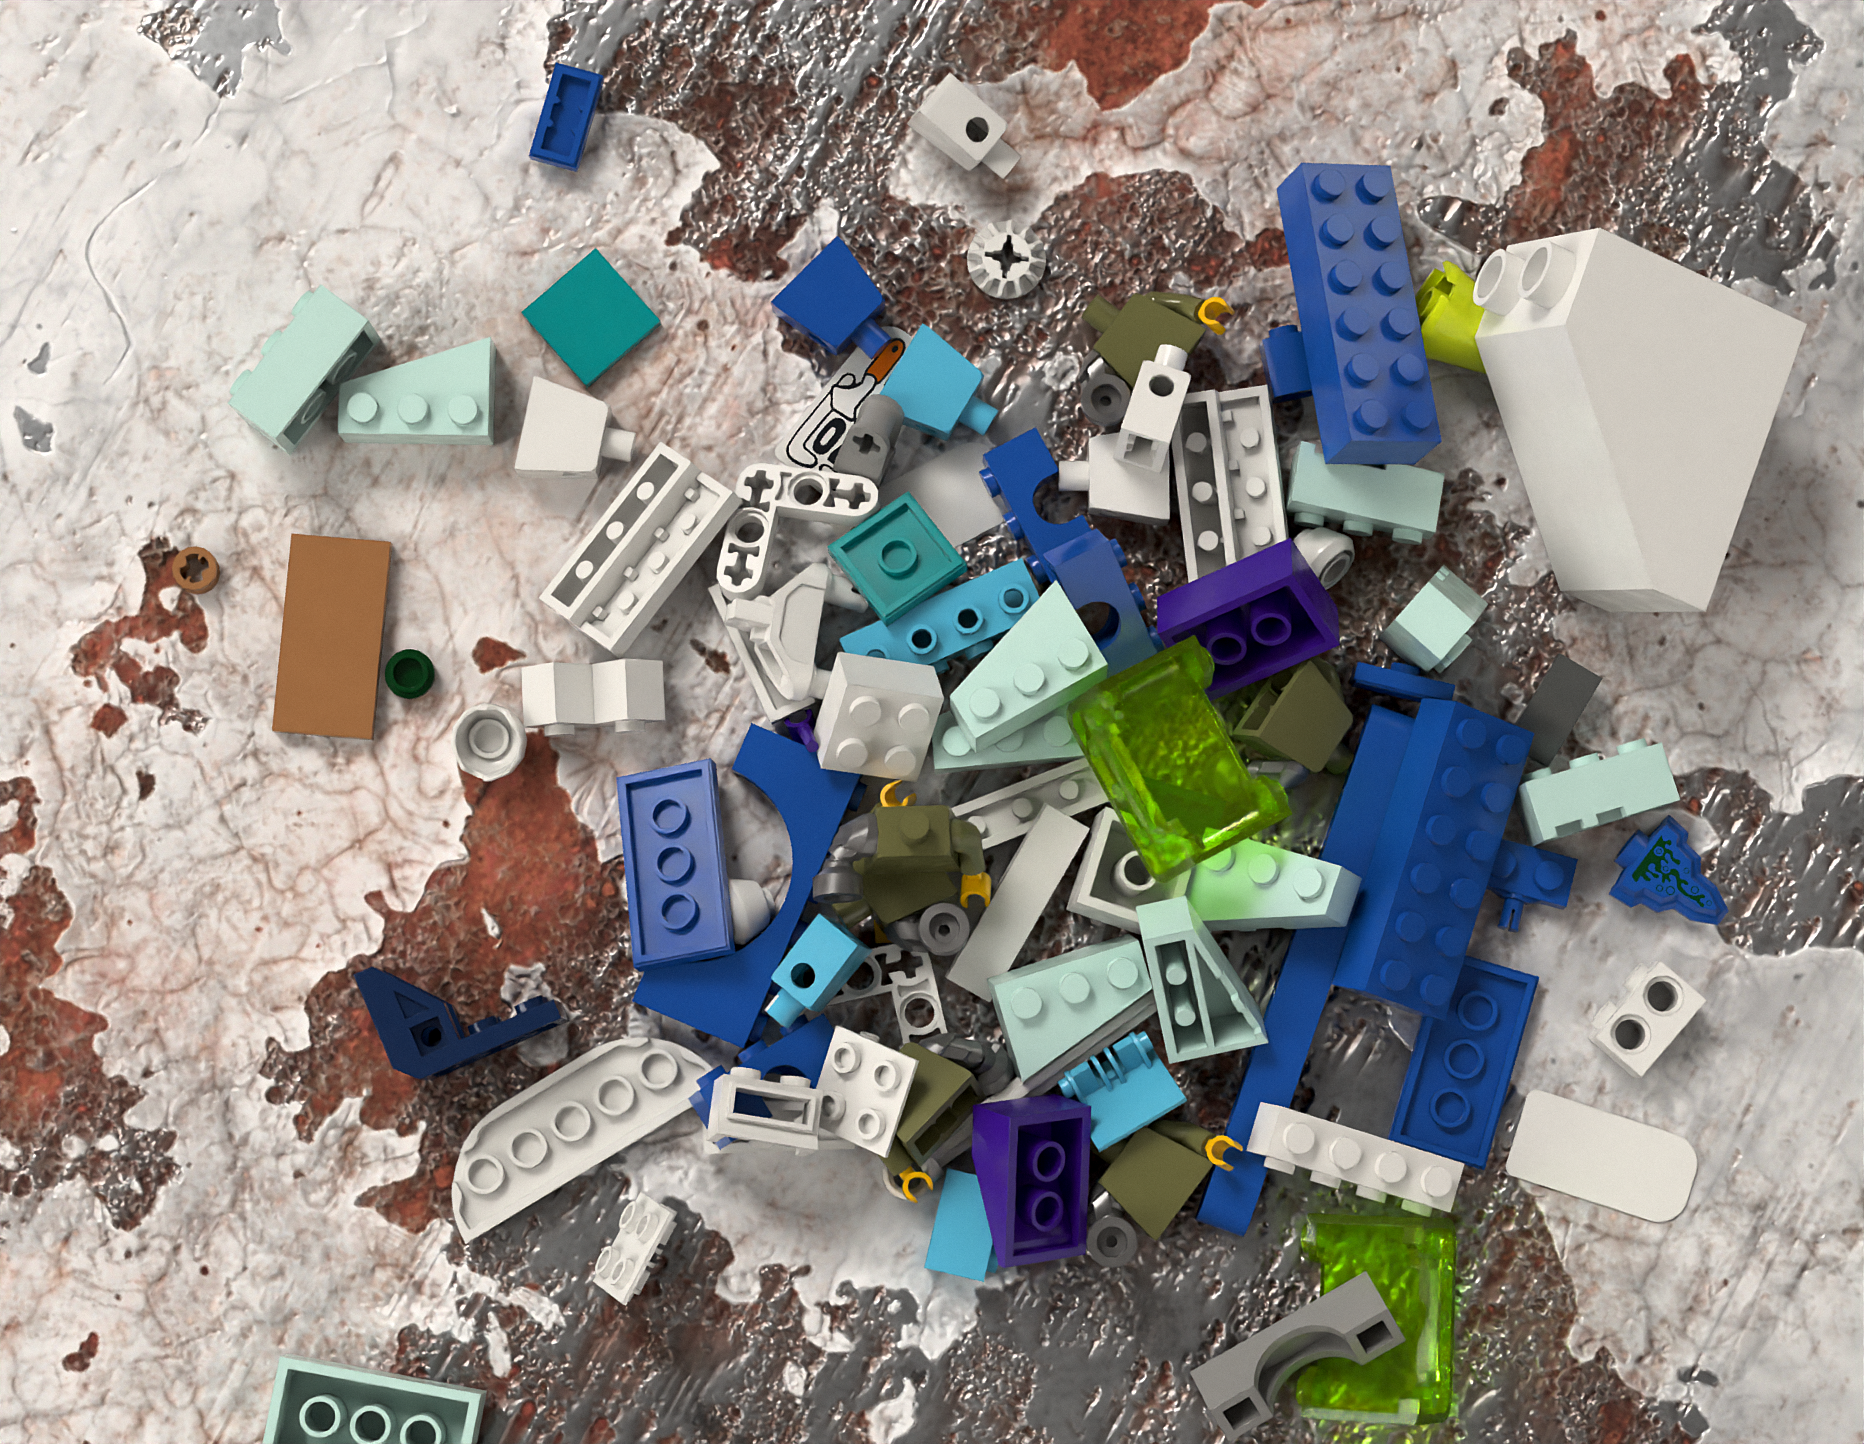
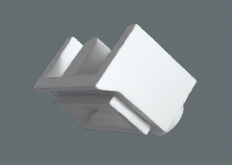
M744 1067L731 1068L730 1075L723 1074L714 1080L706 1141L718 1142L726 1136L750 1140L749 1146L753 1148L769 1149L774 1145L796 1148L795 1156L806 1157L818 1150V1128L823 1090L810 1088L811 1080L798 1076H781L780 1083L760 1080L761 1071ZM736 1092L804 1103L802 1124L733 1113Z

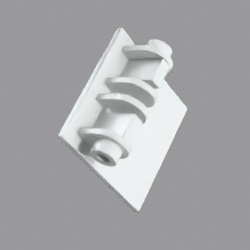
M836 1025L816 1087L818 1090H823L819 1127L888 1158L919 1061L878 1043L880 1037L864 1031L857 1034Z
M640 1192L636 1201L630 1202L624 1209L619 1221L621 1229L612 1246L606 1247L600 1254L595 1266L596 1276L593 1282L624 1305L631 1301L634 1294L640 1295L651 1273L646 1270V1267H655L656 1263L650 1259L654 1252L659 1255L663 1252L657 1246L659 1243L666 1245L677 1225L673 1220L678 1212L662 1203H657L646 1194Z

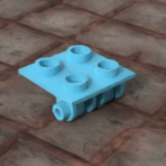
M1145 1031L1138 1035L1131 1032L1128 1034V1037L1112 1045L1116 1052L1115 1056H1112L1107 1047L1102 1049L1107 1058L1103 1063L1100 1064L1093 1054L1089 1058L1094 1068L1091 1069L1085 1061L1070 1071H1064L1065 1077L1057 1081L1064 1097L1091 1106L1090 1138L1099 1152L1187 1101L1154 1051V1047Z

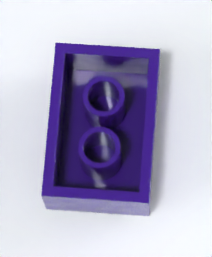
M1291 538L1157 597V634L1206 703L1340 645L1338 608Z

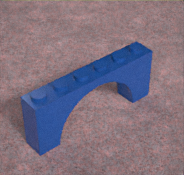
M753 723L749 727L732 771L761 790L775 805L786 824L792 847L793 864L791 881L785 901L768 928L752 943L735 952V954L705 962H688L644 971L632 999L633 1002L743 1049H746L749 1040L757 1043L764 1032L769 1016L761 1013L769 994L776 996L782 988L771 979V976L784 960L788 949L793 948L808 928L809 923L801 920L808 902L818 904L817 901L813 900V877L822 871L828 855H832L828 849L833 844V838L838 833L848 809L857 813L868 785L860 782L863 774L822 769L816 751L809 752L805 745Z

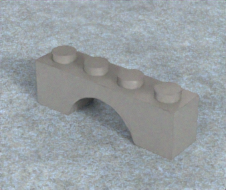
M1365 1271L1192 1370L1190 1373L1209 1411L1230 1442L1273 1417L1274 1402L1279 1389L1287 1378L1302 1366L1326 1357H1343L1353 1360L1362 1366L1403 1343L1406 1339L1368 1273Z

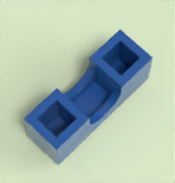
M1035 427L983 454L982 463L985 469L979 471V475L989 495L992 498L1000 495L1009 511L1003 514L1002 518L1014 541L1016 542L1023 538L1032 556L1026 558L1025 561L1038 585L1047 582L1050 587L1054 583V579L1043 554L1092 530L1083 515L1064 524H1052L1043 520L1037 514L1033 505V497L1042 486L1058 478L1059 469Z
M1096 528L1043 554L1054 581L1057 580L1075 610L1091 602L1108 603V619L1103 628L1091 635L1108 663L1107 681L1101 683V686L1111 697L1165 671L1159 657L1160 654L1165 652L1163 642L1153 625L1146 628L1140 614L1141 611L1147 609L1145 601L1135 582L1130 584L1126 582L1121 568L1127 566L1128 563L1115 538L1109 541Z
M824 1013L811 1021L807 1019L805 1014H802L796 1018L789 1028L783 1026L779 1029L784 1038L769 1047L762 1039L738 1054L742 1064L737 1067L761 1071L760 1080H763L766 1074L771 1073L783 1076H798L811 1080L810 1088L816 1089L834 1029ZM722 1065L696 1080L700 1090L688 1098L707 1130L714 1080L723 1074L730 1075V1071L726 1072ZM736 1092L733 1113L769 1119L773 1117L762 1096ZM725 1136L715 1143L721 1150L738 1138Z

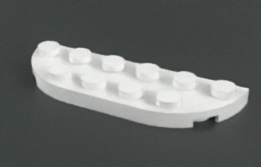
M646 1037L624 1038L605 1043L588 1051L493 1109L475 1126L465 1140L455 1168L451 1192L452 1207L459 1232L465 1244L692 1108L693 1106L688 1098L700 1090L696 1080L713 1070L712 1066L689 1049L669 1041Z

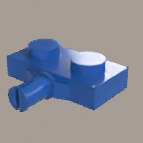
M1501 839L1486 887L1487 890H1491L1500 898L1505 899L1497 927L1502 930L1508 928L1509 932H1518L1524 905L1539 903L1564 910L1567 907L1578 859Z

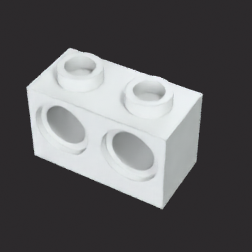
M1661 960L1652 962L1649 967L1640 963L1623 983V986L1628 990L1616 1005L1608 1001L1590 1022L1596 1029L1588 1039L1633 1078L1642 1077L1707 1001ZM1654 983L1663 984L1670 992L1671 1001L1664 1011L1654 1009L1648 1001V991ZM1624 1020L1634 1024L1639 1034L1638 1042L1629 1050L1621 1047L1615 1038L1616 1028Z

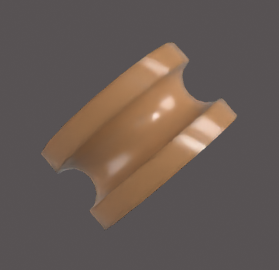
M197 546L187 547L174 558L172 565L173 577L181 588L188 593L196 595L205 594L218 583L220 577L219 564L215 557L205 548ZM194 558H198L202 565L206 561L209 564V568L202 571L203 580L195 582L191 576H188L186 580L184 578V572L190 569L189 561Z

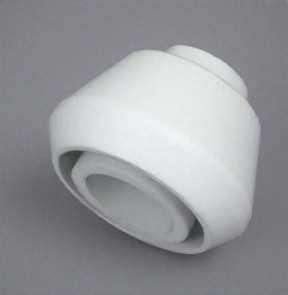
M1318 527L1313 530L1311 528L1305 529L1293 540L1325 590L1335 585L1346 574L1354 560L1355 553L1352 539L1324 527Z
M728 878L734 943L745 945L768 928L770 917L775 915L774 900L767 887L761 888L754 880Z

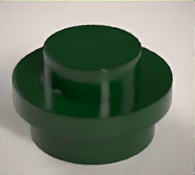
M414 649L402 650L389 659L385 668V681L395 695L404 699H417L424 696L432 688L435 681V668L432 661L424 653Z

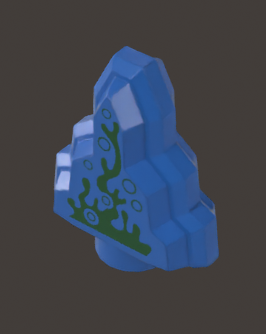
M1670 815L1662 820L1660 825L1649 836L1640 829L1636 830L1614 859V862L1621 866L1623 870L1615 885L1611 888L1609 895L1629 908L1642 904L1656 913L1674 909L1689 921L1716 926L1719 925L1729 911L1717 886L1701 874V857L1687 844L1688 832Z

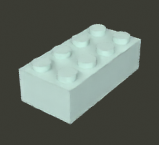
M286 1354L279 1358L262 1444H477L487 1391Z

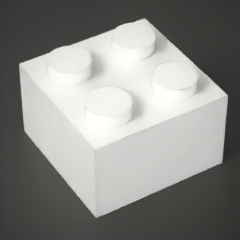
M838 652L813 731L819 746L816 752L820 767L822 769L917 782L944 701L934 666Z
M1105 807L1094 818L1066 910L1141 935L1135 906L1184 896L1201 839Z

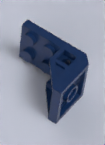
M370 967L353 974L392 1068L420 1080H435L570 1021L562 1002L554 999L548 1001L547 997L539 995L514 1006L517 1013L514 1017L502 1021L501 1017L496 1018V1015H493L468 1026L470 1036H467L454 1005L379 968ZM435 1029H439L441 1040L431 1044L429 1041L430 1033Z

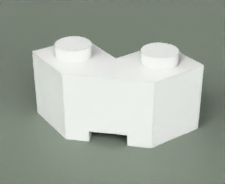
M619 659L596 664L552 662L521 668L524 728H544L545 737L574 736V729L614 726L615 733L618 734L646 732L645 723L665 720L663 661Z

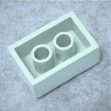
M321 284L314 293L307 291L301 296L292 310L291 314L294 316V319L283 333L277 330L268 338L261 349V354L264 356L252 372L247 369L241 373L230 389V394L233 397L229 400L228 404L244 421L289 455H291L338 395L339 383L349 381L381 340L368 319Z

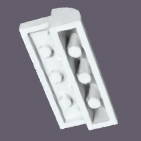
M1262 385L1218 392L1214 389L1186 394L1171 442L1188 583L1288 539L1289 533L1271 387Z
M660 441L540 595L539 599L597 645H601L620 659L738 508L742 500L734 492L703 473L690 460Z

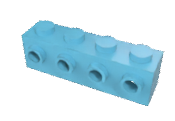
M1020 558L923 601L887 627L880 620L839 638V642L844 653L934 666L938 676L950 669L947 661L963 654L970 661L989 653L994 648L993 641L1004 637L1040 596L1023 559Z

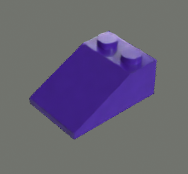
M1057 1094L973 1105L972 1158L999 1266L1008 1268L1086 1255L1091 1132L1090 1105Z

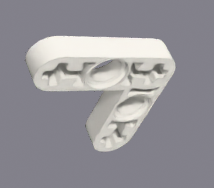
M755 463L746 467L738 477L734 492L742 502L728 519L717 567V580L723 595L730 601L736 598L751 601L761 593L766 579L779 517L856 527L881 510L880 497L875 484L870 479L857 475L767 463ZM760 481H767L769 489L762 491L760 499L762 510L754 508L755 497L752 488H757ZM806 485L818 486L823 491V494L816 503L804 505L795 499L797 491ZM832 489H836L838 498H834L835 507H831ZM856 494H864L866 502H861L858 509H851L849 501H854ZM747 523H757L764 528L762 537L753 543L740 541L737 538V533ZM740 556L747 558L746 569L749 578L743 579L741 586H735L732 577H737L740 572Z
M896 944L874 948L864 962L868 963L874 971L873 982L868 988L855 990L845 983L841 988L844 995L833 997L826 1006L892 992L904 1045L910 1042V1035H927L936 1029H939L941 1034L947 1033L928 953L911 952L913 957H921L923 960V965L915 970L916 977L906 979L904 971L888 973L893 983L885 986L881 985L882 971L875 956L886 954V965L900 961V952L904 950ZM810 968L806 973H812L815 978V972L813 968ZM922 998L932 1004L934 1018L929 1025L923 1028H916L907 1022L905 1009L910 1001Z

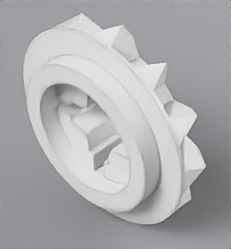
M1012 219L997 223L991 222L987 227L975 234L968 250L967 266L972 280L983 292L1000 299H1013L1027 294L1039 283L1046 266V254L1043 242L1031 227L1016 223ZM1011 240L1013 255L1021 257V260H1028V262L1012 263L1010 271H1007V279L1002 278L1003 270H1000V262L992 260V257H986L985 255L1001 254L1003 246H1006V241Z

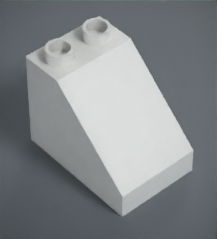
M1601 228L1507 246L1506 251L1503 249L1496 250L1482 266L1474 286L1473 301L1476 305L1485 309L1475 335V341L1560 591L1610 613L1706 612L1807 324Z

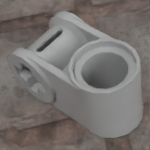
M873 394L866 397L860 407L855 424L850 427L841 445L833 470L842 474L868 478L875 484L877 489L881 487L896 452L895 445L905 415L902 407L895 400L881 394Z

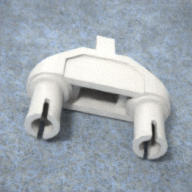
M819 562L812 563L770 597L759 595L756 597L755 602L739 598L734 599L732 603L727 605L724 625L750 633L749 640L755 642L754 650L776 689L787 699L798 702L807 700L809 697L823 700L832 673L831 671L817 668L814 662L823 603L854 610L860 614L864 613L869 605L848 578L832 574L831 569L826 564Z

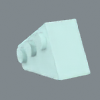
M1300 442L1292 458L1285 501L1286 515L1294 516V524L1310 528L1323 527L1324 522L1343 525V532L1357 536H1372L1373 530L1393 533V541L1420 545L1422 538L1430 539L1435 534L1444 473L1402 464H1325L1324 455L1315 453L1316 444Z
M1182 896L1135 906L1169 1064L1269 1043L1259 1006L1187 897Z

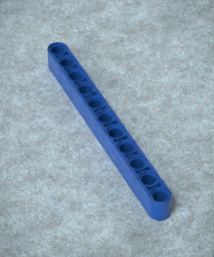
M1372 704L1368 711L1354 751L1353 761L1349 765L1318 856V860L1342 866L1362 878L1347 925L1345 927L1293 929L1263 1016L1269 1043L1253 1046L1223 1133L1224 1136H1228L1242 1145L1243 1151L1234 1147H1229L1224 1151L1222 1156L1223 1162L1234 1167L1231 1171H1226L1215 1164L1212 1165L1196 1213V1221L1244 1237L1268 1171V1168L1264 1167L1265 1156L1246 1151L1260 1102L1288 1109L1290 1107L1340 960L1415 718Z

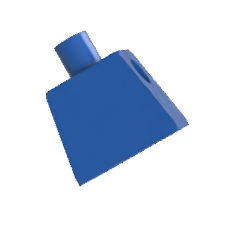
M838 236L771 301L772 311L779 318L835 356L841 354L854 342L873 360L892 341V338L874 321L885 309V299Z

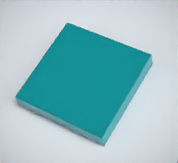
M596 248L521 312L523 317L586 388L590 387L661 325L659 318Z
M909 491L827 546L830 556L886 627L968 571L966 562Z

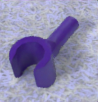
M805 710L807 718L800 723H791L790 719L786 718L784 723L791 739L805 745L809 752L817 751L819 746L813 735L816 719L812 710Z

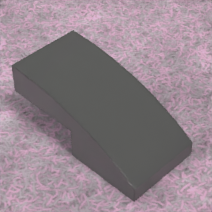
M1561 653L1556 655L1532 698L1528 700L1514 724L1535 733L1527 757L1546 768L1550 765L1603 678Z

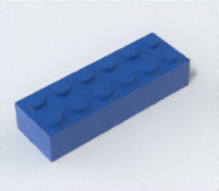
M1301 163L1276 189L1325 464L1415 465L1440 444L1442 440L1391 166Z
M1422 698L1332 985L1412 1014L1445 1021L1535 733L1458 701Z

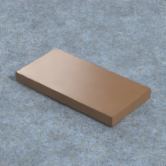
M291 533L272 724L273 732L374 741L393 545L391 542Z

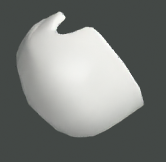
M482 703L464 711L453 726L451 748L460 768L475 777L483 779L485 782L494 781L511 774L525 756L527 736L524 725L507 708L496 704Z

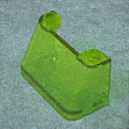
M1195 635L1095 684L1071 702L1066 711L1069 727L1149 874L1160 883H1167L1293 814L1288 806L1287 794L1278 781L1271 780L1265 775L1251 778L1204 692L1212 683V673L1215 670L1212 656L1206 648L1200 645Z
M1307 1213V1223L1304 1224L1301 1232V1246L1303 1251L1308 1253L1313 1263L1321 1264L1320 1297L1366 1271L1406 1341L1362 1366L1353 1360L1343 1357L1318 1359V1365L1309 1367L1305 1375L1300 1376L1297 1382L1296 1397L1298 1404L1302 1406L1301 1418L1413 1426L1443 1423L1447 1420L1452 1406L1457 1245L1455 1226L1451 1219Z

